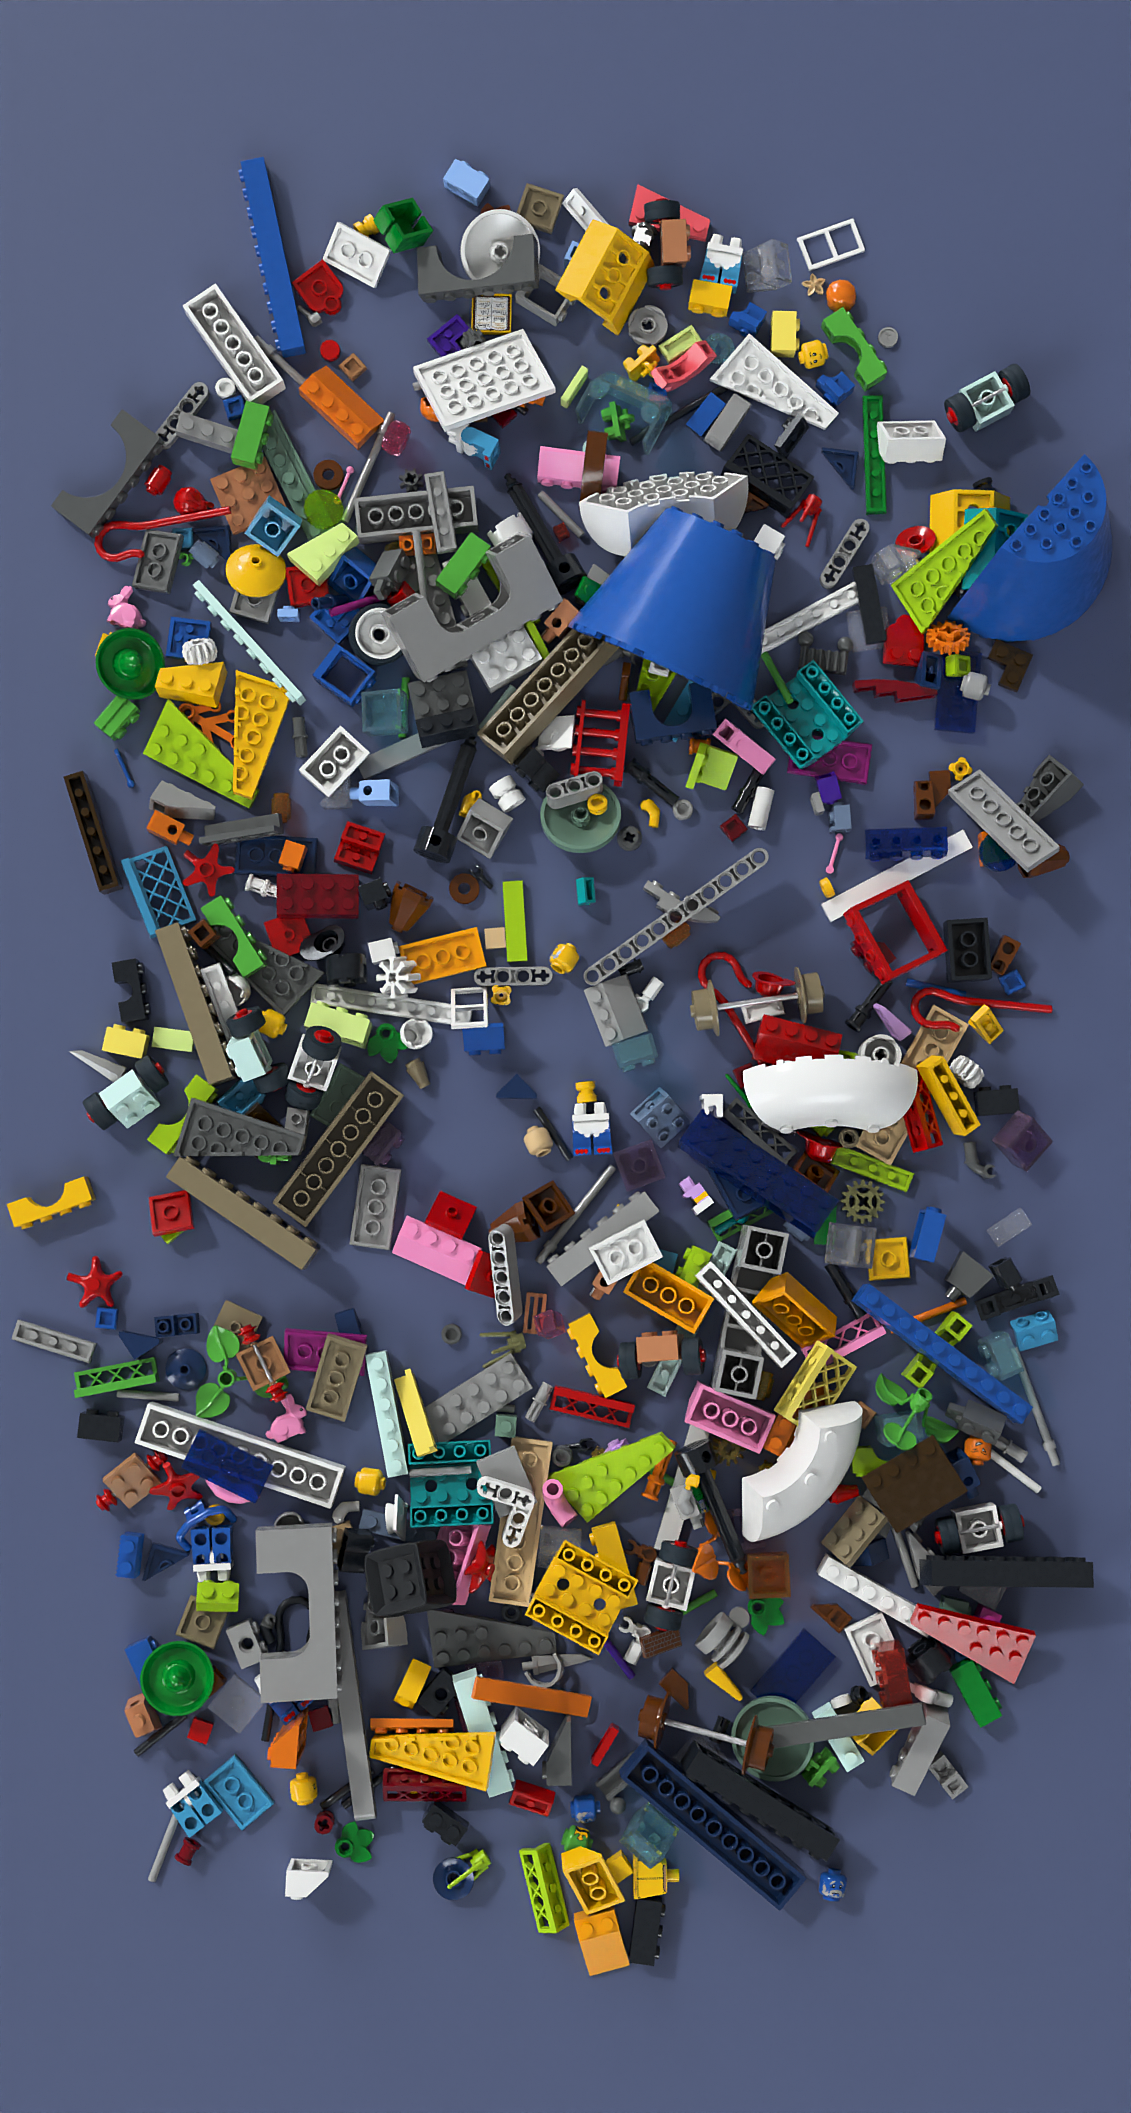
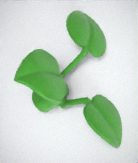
M218 1325L213 1326L210 1330L206 1349L212 1361L221 1362L225 1359L224 1371L218 1375L220 1387L216 1383H206L197 1391L196 1416L200 1418H210L223 1413L229 1407L231 1400L229 1394L223 1391L225 1387L233 1385L236 1381L247 1380L246 1376L238 1377L233 1369H228V1358L235 1357V1354L240 1349L238 1337L232 1331ZM286 1375L276 1380V1383H284L283 1390L288 1388L289 1383ZM269 1384L255 1390L260 1397H272L271 1393H266L267 1388L270 1387Z
M882 1373L879 1375L875 1385L878 1397L891 1406L897 1404L903 1406L910 1401V1408L913 1410L903 1428L891 1422L887 1423L883 1429L885 1437L892 1444H895L896 1447L901 1450H911L915 1446V1435L906 1429L915 1414L924 1411L922 1426L926 1428L925 1433L927 1436L934 1435L939 1443L944 1444L948 1443L958 1434V1429L934 1417L927 1416L928 1408L931 1405L929 1402L932 1399V1394L927 1389L919 1388L915 1394L911 1393L907 1397V1393L899 1385L887 1379Z

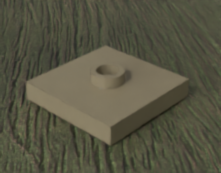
M526 183L517 214L524 217L533 229L552 234L564 195Z
M225 1300L214 1326L218 1325L236 1334L240 1341L239 1352L249 1348L250 1344H242L244 1337L238 1336L241 1333L240 1329L251 1324L252 1327L257 1326L254 1329L256 1334L263 1316L229 1300Z
M190 1595L175 1635L215 1649L229 1612L196 1611L197 1597Z

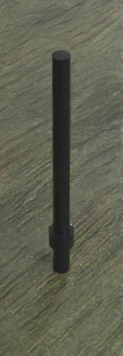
M719 386L710 392L719 396L729 389ZM710 392L652 426L648 425L641 429L640 433L629 438L631 445L634 446L644 439H650L654 436V433L699 408Z

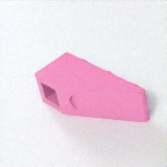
M726 718L713 733L716 738L763 775L776 760V758Z

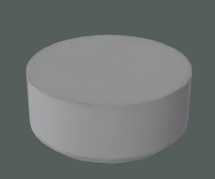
M678 800L673 806V814L678 820H687L693 813V806L688 800Z
M734 1607L729 1612V1618L733 1620V1627L740 1626L744 1628L748 1625L750 1617L745 1608Z

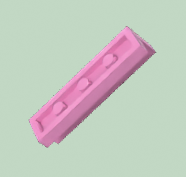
M867 1313L863 1317L855 1319L835 1331V1337L833 1338L840 1339L834 1351L844 1357L886 1334V1331L879 1321ZM871 1317L876 1327L869 1331L861 1329L863 1321ZM849 1328L857 1330L856 1337L853 1340L844 1339L845 1331ZM860 1331L866 1332L859 1336ZM827 1339V1340H824V1341H821V1343L824 1342V1344L826 1345L828 1339ZM814 1344L801 1348L805 1358L808 1356L807 1351L812 1349ZM830 1355L826 1366L834 1362L833 1355Z

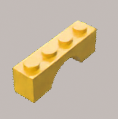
M84 1176L65 1183L63 1195L58 1202L51 1206H41L34 1202L31 1197H25L6 1205L14 1227H21L24 1230L34 1226L33 1222L40 1220L43 1223L52 1220V1215L60 1213V1216L71 1213V1208L77 1206L80 1209L91 1205V1201L96 1200L89 1178Z
M590 1312L568 1323L570 1328L566 1330L571 1340L576 1339L579 1345L576 1347V1350L581 1359L585 1357L588 1363L585 1368L590 1377H595L597 1383L594 1385L599 1395L604 1394L605 1398L626 1388L627 1385L618 1367L603 1366L593 1356L592 1343L599 1333V1329Z

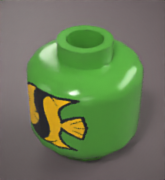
M575 1825L565 1829L561 1841L565 1851L580 1846L591 1850L593 1839H590V1831Z

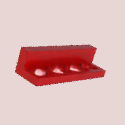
M918 1069L916 1095L909 1110L903 1116L913 1153L944 1145L929 1089ZM920 1093L923 1095V1102L920 1100ZM925 1113L929 1117V1122L926 1121ZM931 1133L933 1134L935 1139V1143L933 1144L930 1137Z
M558 1385L554 1387L550 1410L626 1428L630 1427L635 1408L634 1403L609 1397L605 1398V1396ZM556 1397H566L570 1404L563 1408L555 1406ZM578 1401L587 1402L590 1408L584 1412H579L574 1404ZM599 1405L607 1407L610 1413L600 1417L597 1416L594 1408ZM572 1406L574 1410H570L567 1408ZM618 1410L628 1412L626 1423L617 1421L613 1413Z

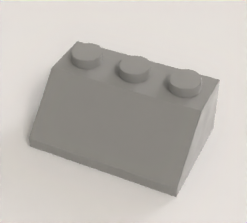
M627 974L584 990L606 1047L613 1046L649 1031Z

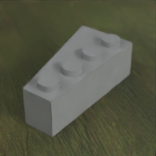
M922 1703L926 1725L911 1728L905 1745L899 1752L898 1761L890 1770L889 1776L891 1777L893 1787L913 1796L916 1795L950 1728L947 1707Z

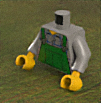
M710 1469L712 1476L715 1480L716 1471ZM690 1474L684 1484L669 1490L682 1520L690 1518L695 1530L706 1526L702 1514L708 1512L709 1508L699 1486L700 1476Z

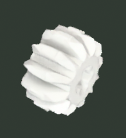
M210 638L191 639L182 646L183 657L189 665L208 664L217 658V647Z
M960 1055L950 1064L949 1068L954 1077L964 1087L973 1089L980 1084L984 1077L983 1070L968 1057Z

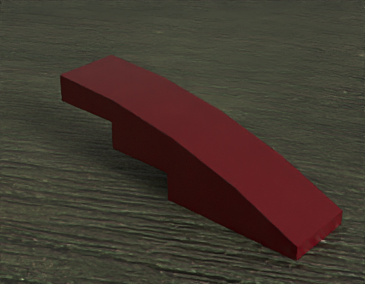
M855 680L852 684L853 693L873 690L874 698L894 696L895 703L933 699L938 694L935 689L899 680Z

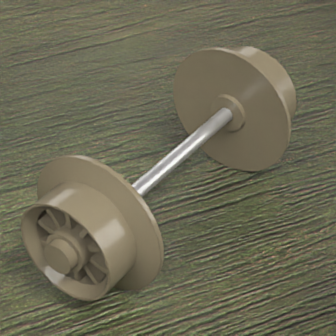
M795 967L794 981L796 982V993L717 1004L712 981L708 980L706 989L691 991L692 1005H690L691 1018L694 1017L697 1031L713 1029L716 1036H719L718 1010L797 999L801 1020L803 1023H806L808 1014L823 1012L824 988L821 986L817 972L801 974L799 968Z

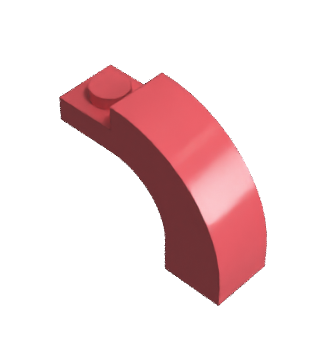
M706 340L698 341L679 359L669 365L656 367L650 374L659 387L669 392L684 385L698 375L717 355Z

